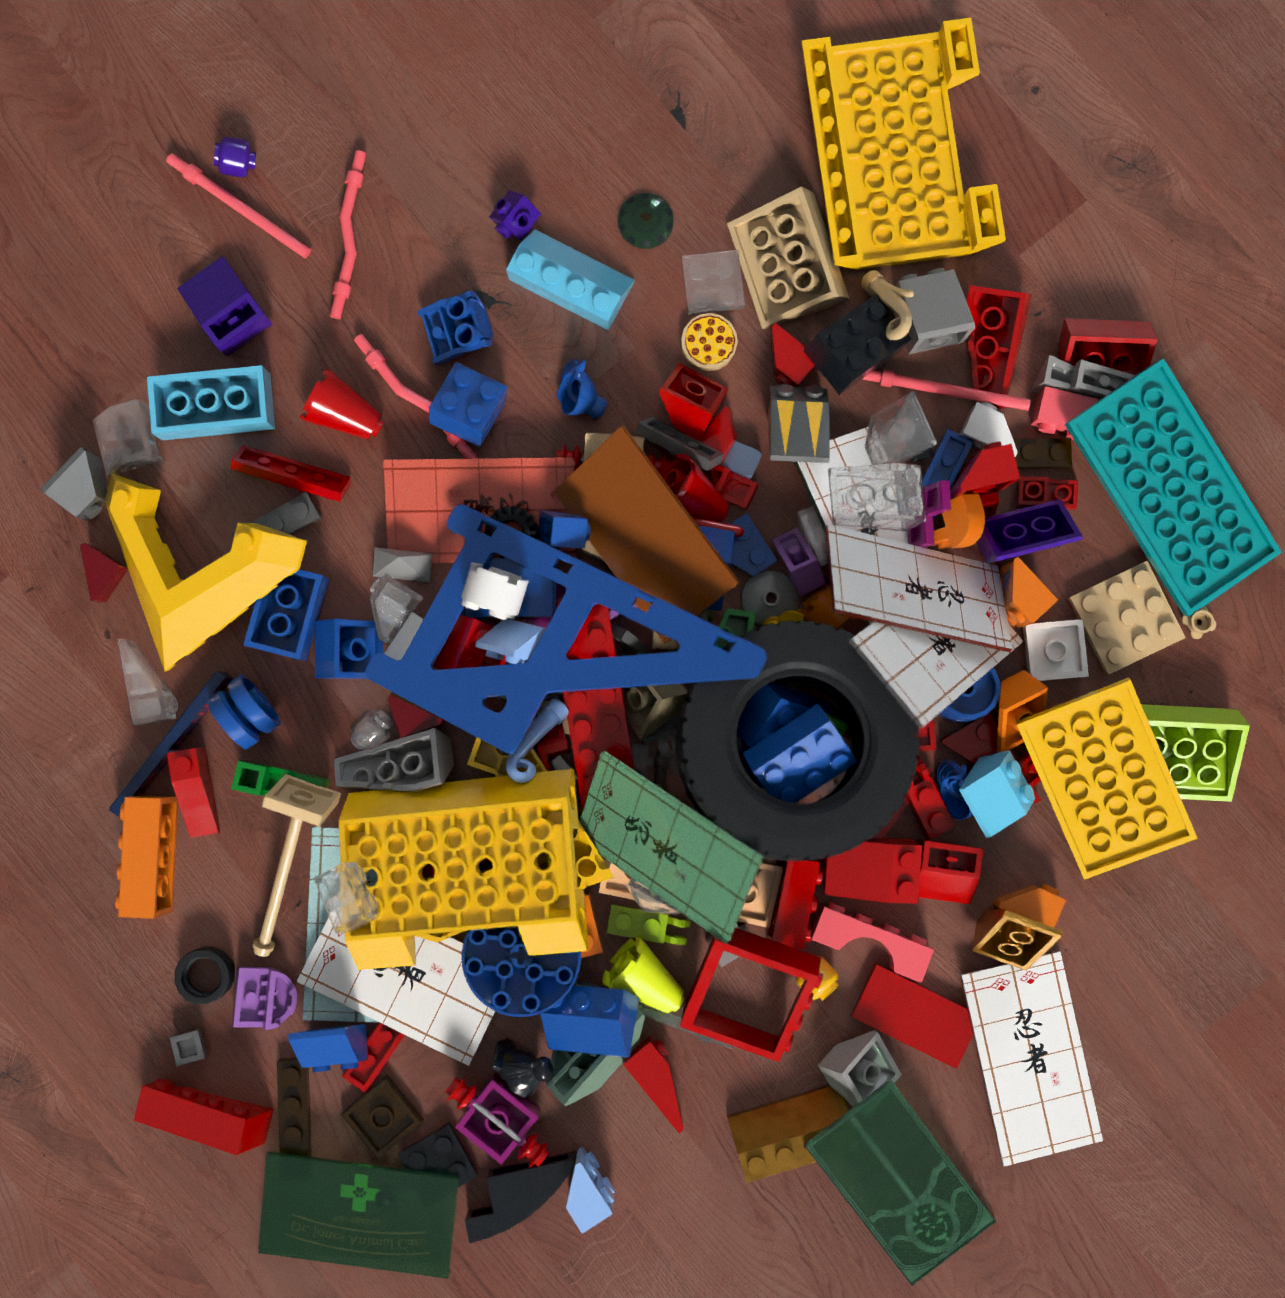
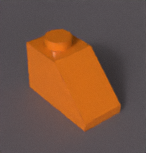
M1043 883L1041 888L1030 885L994 899L992 905L1055 927L1066 900L1058 896L1059 890Z

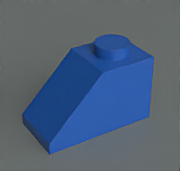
M540 510L537 538L552 547L585 548L586 541L590 539L591 527L587 523L588 519L581 515Z

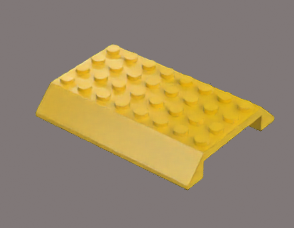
M972 18L943 21L939 32L831 46L830 37L802 40L801 45L834 265L856 270L970 255L1005 242L1006 237L997 184L970 187L965 195L963 193L948 89L972 79L980 73Z

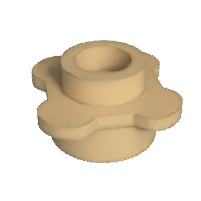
M1206 606L1189 617L1182 616V623L1188 626L1191 631L1190 636L1193 639L1202 638L1204 633L1215 630L1217 625ZM1197 620H1201L1200 625L1197 624Z

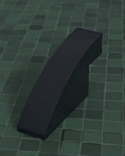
M575 1151L546 1157L539 1167L534 1164L529 1168L530 1161L490 1169L486 1179L492 1206L473 1209L467 1212L465 1224L469 1244L490 1238L512 1228L543 1206L559 1189L574 1167Z

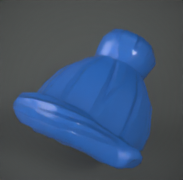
M572 359L563 369L560 387L557 391L561 410L566 415L587 413L591 418H599L605 412L607 402L605 398L597 396L594 383L585 373L586 360Z
M945 759L940 762L937 768L939 793L950 815L954 819L964 820L973 815L959 791L968 776L966 765L960 767L956 762Z

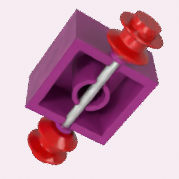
M496 1072L475 1097L476 1084L468 1087L465 1084L466 1076L461 1080L456 1077L445 1091L449 1095L446 1101L455 1099L458 1102L457 1110L465 1108L467 1105L468 1108L459 1118L455 1128L501 1165L514 1148L518 1146L520 1147L518 1159L527 1157L530 1160L529 1168L534 1164L539 1167L549 1153L546 1149L548 1142L540 1145L537 1142V1133L527 1138L525 1134L539 1118L541 1108L530 1099L521 1098L509 1088L508 1083L501 1079Z

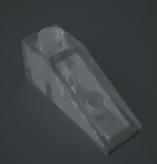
M118 639L133 725H147L176 719L175 712L178 711V703L175 695H172L170 688L133 640Z

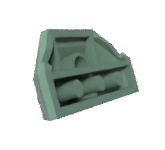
M638 1008L631 1052L638 1045L645 1015ZM553 1050L551 1062L554 1067V1074L547 1081L546 1085L564 1106H568L600 1089L627 1057Z

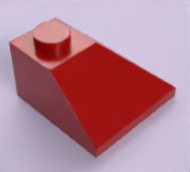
M678 363L661 387L659 394L674 428L700 441L709 428L729 388Z

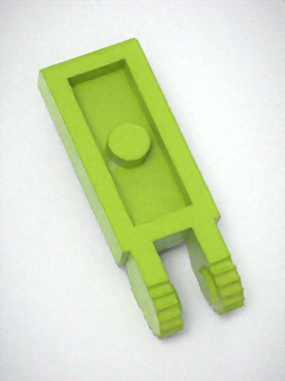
M612 904L607 934L635 939L636 936H639L642 940L687 945L688 939L684 936L665 934L667 924L686 928L690 927L691 921L668 916V913Z

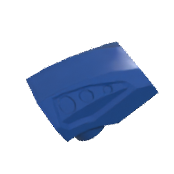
M469 290L465 293L439 300L417 311L418 315L422 317L434 355L432 361L435 365L446 363L470 351L492 346L493 331L485 306L473 291Z

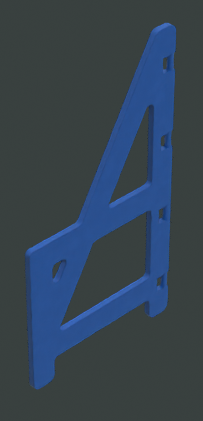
M460 504L453 509L449 516L447 527L453 533L464 537L465 544L401 660H395L383 653H377L372 657L365 672L369 680L508 754H513L516 752L544 697L548 693L750 679L760 674L767 660V654L763 648L743 638L737 637L589 564L485 516L466 505ZM483 523L496 528L492 537L480 532ZM498 554L566 588L564 597L527 663L434 670L433 664L465 607L461 605L463 600L461 595L471 563L483 564L482 568L485 569L491 557ZM559 559L573 566L568 574L555 568ZM637 597L652 604L648 612L634 607ZM596 604H601L680 644L678 651L669 653L577 660L568 659V653L590 611ZM719 636L735 644L730 652L715 646ZM506 696L507 703L500 713H495L485 707V699L488 697Z

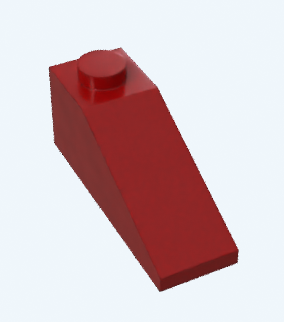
M192 748L167 753L171 782L190 838L219 833L220 829L206 748Z
M649 1036L630 1053V1058H626L623 1061V1065L680 1134L684 1127L671 1067L667 1057L669 1051L659 1039L655 1042Z

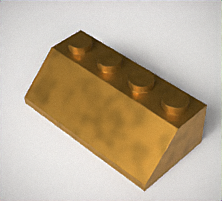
M829 1085L727 1116L746 1183L817 1162L804 1144L848 1111L844 1098ZM849 1119L845 1120L813 1145L823 1159L860 1149L854 1127Z

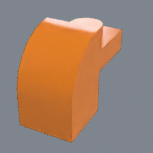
M966 494L951 499V510L942 513L945 527L934 531L935 545L931 546L937 545L938 549L952 547V549L972 546L979 540L985 526V513L979 494Z

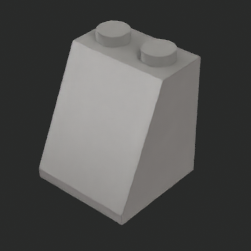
M937 268L929 271L928 275L917 277V274H909L901 277L900 281L897 282L896 287L914 292L913 297H901L912 314V326L908 332L912 339L906 345L908 354L964 343L976 328L954 269L945 271V268Z

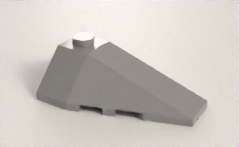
M436 728L334 759L336 786L340 788L418 792L443 784L454 766L452 738Z

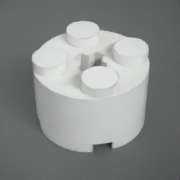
M471 563L461 595L463 599L461 605L474 610L479 608L490 609L489 615L506 620L508 617L514 619L515 615L519 614L529 580L522 579L521 576L491 567L487 570L482 568L483 564Z

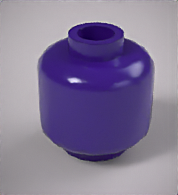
M223 137L220 143H215L214 166H218L221 174L245 178L248 175L249 169H255L256 152L251 151L250 143L247 140Z

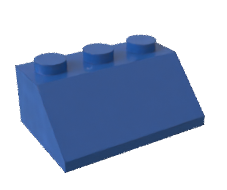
M573 986L560 1003L540 1014L548 1049L630 1058L639 997L622 989Z

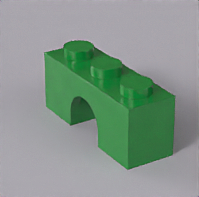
M239 760L231 789L265 796L285 774L328 789L331 779L249 760Z

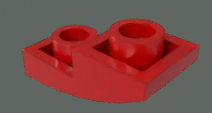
M1020 476L1018 505L1031 507L1061 499L1067 510H1077L1079 480Z

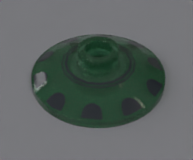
M652 193L636 194L627 199L620 208L618 214L619 231L625 241L640 249L655 248L663 244L673 230L674 217L671 207L658 195ZM645 213L649 214L651 216V219L649 221H643L640 218L641 215Z

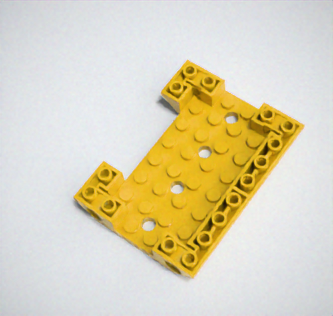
M574 769L537 772L533 779L525 783H518L509 776L444 782L441 785L418 792L370 790L348 793L339 818L345 942L358 970L416 965L415 935L518 926L529 956L588 951L584 889L577 888L573 829H579ZM544 852L551 857V865L546 870L540 869L537 865L538 856ZM485 858H488L493 865L491 873L487 876L483 875L479 870V864ZM427 864H431L435 869V875L430 881L425 880L422 875V870ZM371 869L375 870L378 874V881L374 886L368 885L366 881V875Z

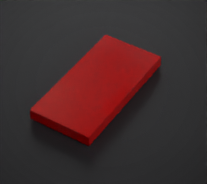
M876 963L850 1015L852 1018L955 1069L958 1068L974 1034L968 1008Z

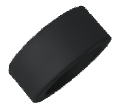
M204 946L187 953L178 962L174 974V983L178 993L186 1001L194 1004H209L223 997L231 989L235 979V968L231 958L223 950L214 946ZM200 958L214 960L221 970V981L213 991H197L189 981V968Z

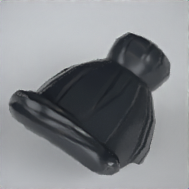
M508 1038L497 1042L492 1060V1068L499 1072V1077L508 1083L509 1088L516 1095L528 1099L539 1088L541 1082H547L553 1077L554 1067L550 1058L545 1056L537 1058L532 1053L519 1050L514 1042Z

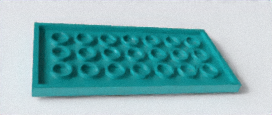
M1164 358L1157 360L1065 423L1069 433L1183 615L1191 616L1282 553Z

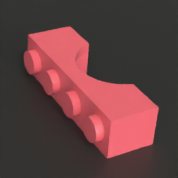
M830 902L829 906L820 905L813 923L811 940L840 950L846 943L856 938L868 937L876 939L887 950L889 968L893 972L922 983L934 949L927 945V939L915 934H911L910 938L899 934L901 929L884 923L883 928L872 924L873 918L858 912L856 917L846 914L845 907Z

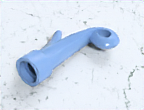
M551 699L545 705L542 713L532 720L516 752L509 755L506 762V771L512 780L518 783H525L534 778L536 774L535 765L523 758L554 726L560 725L567 717L569 711L559 700ZM524 767L527 771L519 772L516 768Z

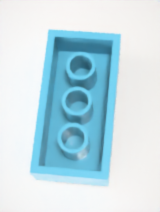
M262 365L147 377L151 434L161 440L275 429L271 373Z

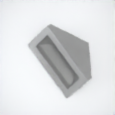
M375 547L373 576L430 583L433 554Z

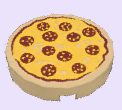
M713 313L700 314L691 319L685 326L681 337L682 353L691 365L704 371L719 370L726 366L735 355L738 344L737 333L731 322L723 316Z

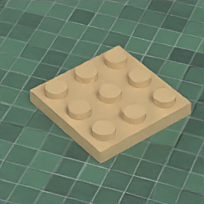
M1144 561L1067 598L1077 619H1083L1084 633L1105 675L1116 672L1186 638L1148 561Z

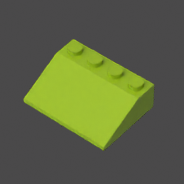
M1141 704L1180 798L1232 802L1250 728L1249 723L1239 709Z

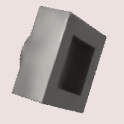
M201 1028L173 1035L169 1038L176 1066L208 1057Z

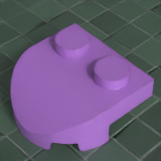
M237 966L231 1025L233 1027H263L265 1030L279 1027L289 1015L293 1014L297 1005V991L292 981L276 968Z

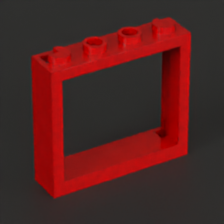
M736 927L730 942L714 932L684 1005L679 1027L779 1062L784 1051L789 1052L794 1039L792 1033L793 1031L798 1032L802 1025L803 1010H809L813 1000V993L811 992L813 988L818 989L823 978V973L819 972L821 957ZM723 951L804 979L779 1036L700 1009Z

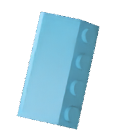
M536 229L519 244L506 269L510 281L608 331L635 282L632 278Z

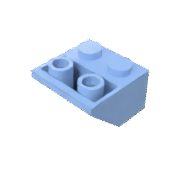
M506 618V620H502L477 640L475 647L487 650L485 656L503 660V656L506 655L504 661L513 664H523L525 660L527 662L530 660L546 628Z
M583 1146L577 1151L566 1209L582 1234L612 1215L613 1202L615 1201L613 1184L607 1176L604 1178L601 1176L597 1169L600 1165L591 1151L587 1153Z

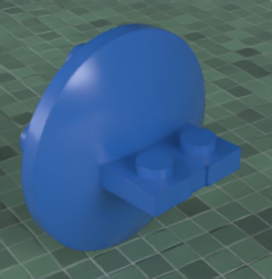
M518 926L468 930L462 946L463 973L474 995L490 1009L513 1017L538 1015L560 1003L575 984L581 965V951L529 956Z

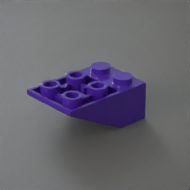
M221 256L177 288L204 331L226 357L273 324L224 256Z

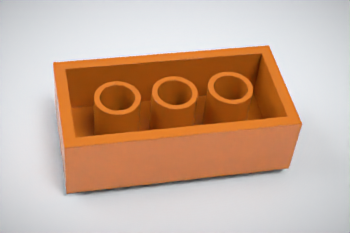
M159 795L125 797V802L122 803L120 808L123 832L120 833L118 845L119 849L122 850V857L117 867L120 891L116 895L115 906L116 909H119L118 917L157 918L173 912L178 800L176 796Z

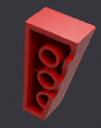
M156 1079L153 1083L142 1085L133 1121L234 1155H239L266 1143L274 1109L198 1091L191 1087L174 1085L172 1081L167 1079Z

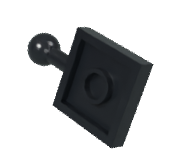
M450 1122L398 1152V1157L408 1175L393 1184L390 1182L380 1184L377 1188H381V1190L376 1193L375 1199L380 1206L389 1207L396 1202L398 1194L415 1186L427 1207L478 1176L477 1170Z

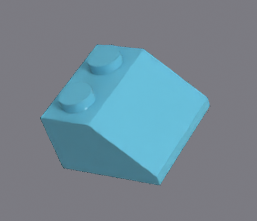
M1010 750L979 757L959 789L986 838L995 835L1025 816L1035 800L1034 791L1025 780L1020 765L1014 760Z

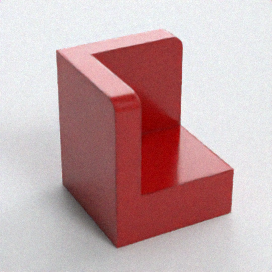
M562 723L554 726L537 743L541 761L547 771H551L549 758L570 752Z

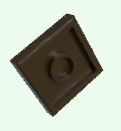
M388 1074L341 1113V1116L377 1160L424 1120Z

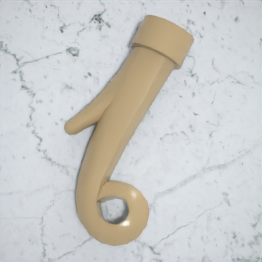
M876 270L866 273L861 281L863 290L871 297L877 294L881 301L899 316L887 325L886 337L890 340L902 339L910 331L912 314L901 297H913L914 292L891 285Z

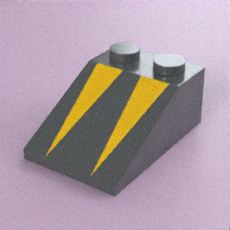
M788 384L770 386L767 412L770 460L829 463V398L827 388L815 385L793 387Z

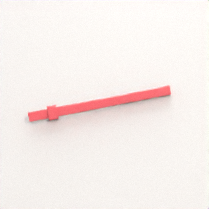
M173 153L167 157L166 162L181 172L183 178L193 185H200L304 259L311 253L310 248L206 177L203 171L196 165L186 163Z
M884 369L883 372L874 370L863 378V380L881 383L880 386L891 388L894 385L1029 411L1031 399L894 374L895 371Z

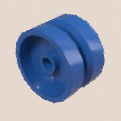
M990 669L967 689L968 694L963 692L943 709L939 715L952 723L963 724L987 715L996 706L1000 697L1001 683L995 669Z
M239 675L228 683L229 694L224 691H218L207 700L209 710L222 729L244 749H250L260 741V731L270 733L281 725L279 715L259 688L244 675Z

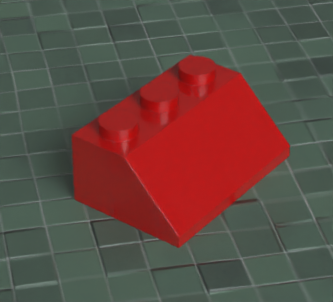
M1064 318L1058 343V359L1073 366L1082 359L1137 375L1150 366L1158 339L1150 322Z
M1001 441L984 445V449L977 451V455L971 456V460L963 466L950 488V500L966 494L983 495L999 493L1020 479L1012 444L1002 446Z
M816 859L806 861L782 860L783 870L767 939L795 949H804L805 942H810L813 926L809 924L810 913L815 914L817 909L818 896H814L816 884H821L823 868L819 867L820 862Z

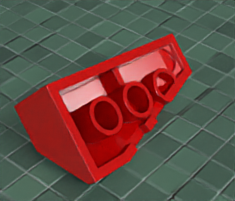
M969 285L967 304L976 327L968 336L974 389L1004 395L1009 394L1032 294ZM994 405L997 408L1005 409V406Z

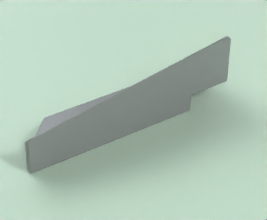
M1049 355L1046 357L1031 391L1038 393L1047 386L1101 399L1135 375L1082 359L1073 366Z

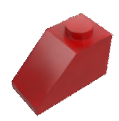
M775 323L770 332L773 374L777 376L775 379L780 385L788 384L793 387H799L816 366L804 352L806 347Z

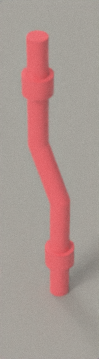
M360 150L355 151L351 170L347 171L345 179L347 187L339 215L345 255L338 282L334 283L332 291L334 300L330 317L334 319H341L345 299L349 298L351 291L349 283L357 255L351 215L357 190L361 188L364 178L362 170L366 153Z
M363 334L358 335L354 342L365 354V360L371 368L377 369L396 395L429 413L432 401L403 386L385 363L386 358L378 349L375 350ZM443 430L447 435L446 440L453 449L457 448L465 459L478 458L465 440Z

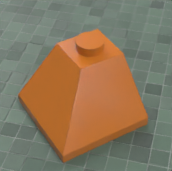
M1025 670L1006 678L1001 683L997 753L1008 751L1024 743L1016 723L1021 719L1046 710L1048 687Z

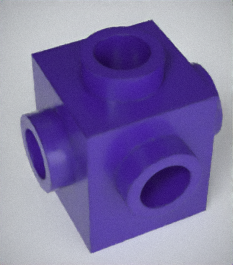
M509 190L504 198L495 204L494 211L489 218L496 224L495 230L504 238L513 237L522 240L523 237L530 233L532 225L541 213L523 194Z

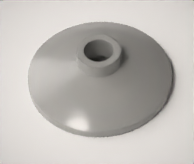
M763 571L749 579L743 589L741 600L743 610L756 612L754 623L762 626L764 621L771 616L779 617L785 611H796L799 597L789 577L777 571ZM768 593H773L776 596L775 603H768L766 601Z

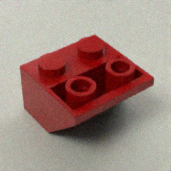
M460 615L436 658L433 668L444 670L505 665L506 655L503 656V660L485 656L487 650L475 647L476 641L494 627L477 619Z
M918 839V843L922 845L919 898L970 904L980 879L983 848Z

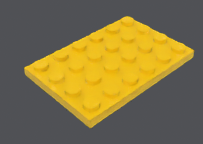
M1129 677L1021 719L1016 723L1084 880L1198 839Z

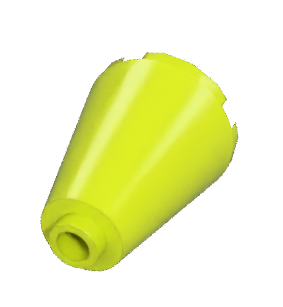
M636 936V941L632 938L627 940L610 960L614 964L611 971L609 972L606 969L604 971L602 983L607 988L626 990L639 997V1002L664 1013L677 1011L684 1002L683 988L639 936Z

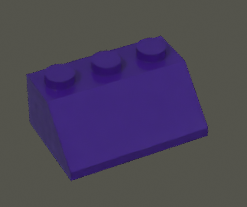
M1058 499L985 518L984 530L977 541V546L988 564L1082 540L1083 535L1062 500Z

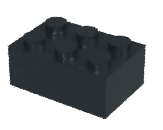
M876 294L819 332L804 349V352L838 395H840L896 356L912 338L908 334L899 340H890L886 337V327L895 317Z

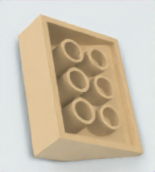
M801 186L727 223L762 329L770 328L775 323L779 325L825 310L849 299L839 266L834 265L831 242L814 192Z

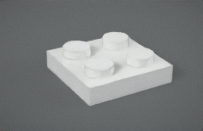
M1083 619L1033 623L1023 626L1027 672L1039 681L1089 677Z

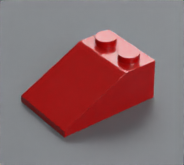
M870 838L849 851L825 859L823 894L885 903L918 904L922 845L912 839Z

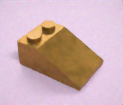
M987 909L977 920L971 951L1027 971L1062 937L1063 931L1007 910Z

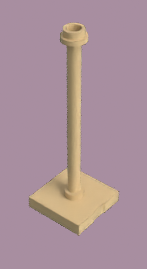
M287 774L265 795L262 805L264 808L290 816L291 820L260 937L253 940L252 944L253 952L261 957L269 956L275 947V943L271 939L302 822L305 821L320 826L336 807L341 795L339 792L308 783Z

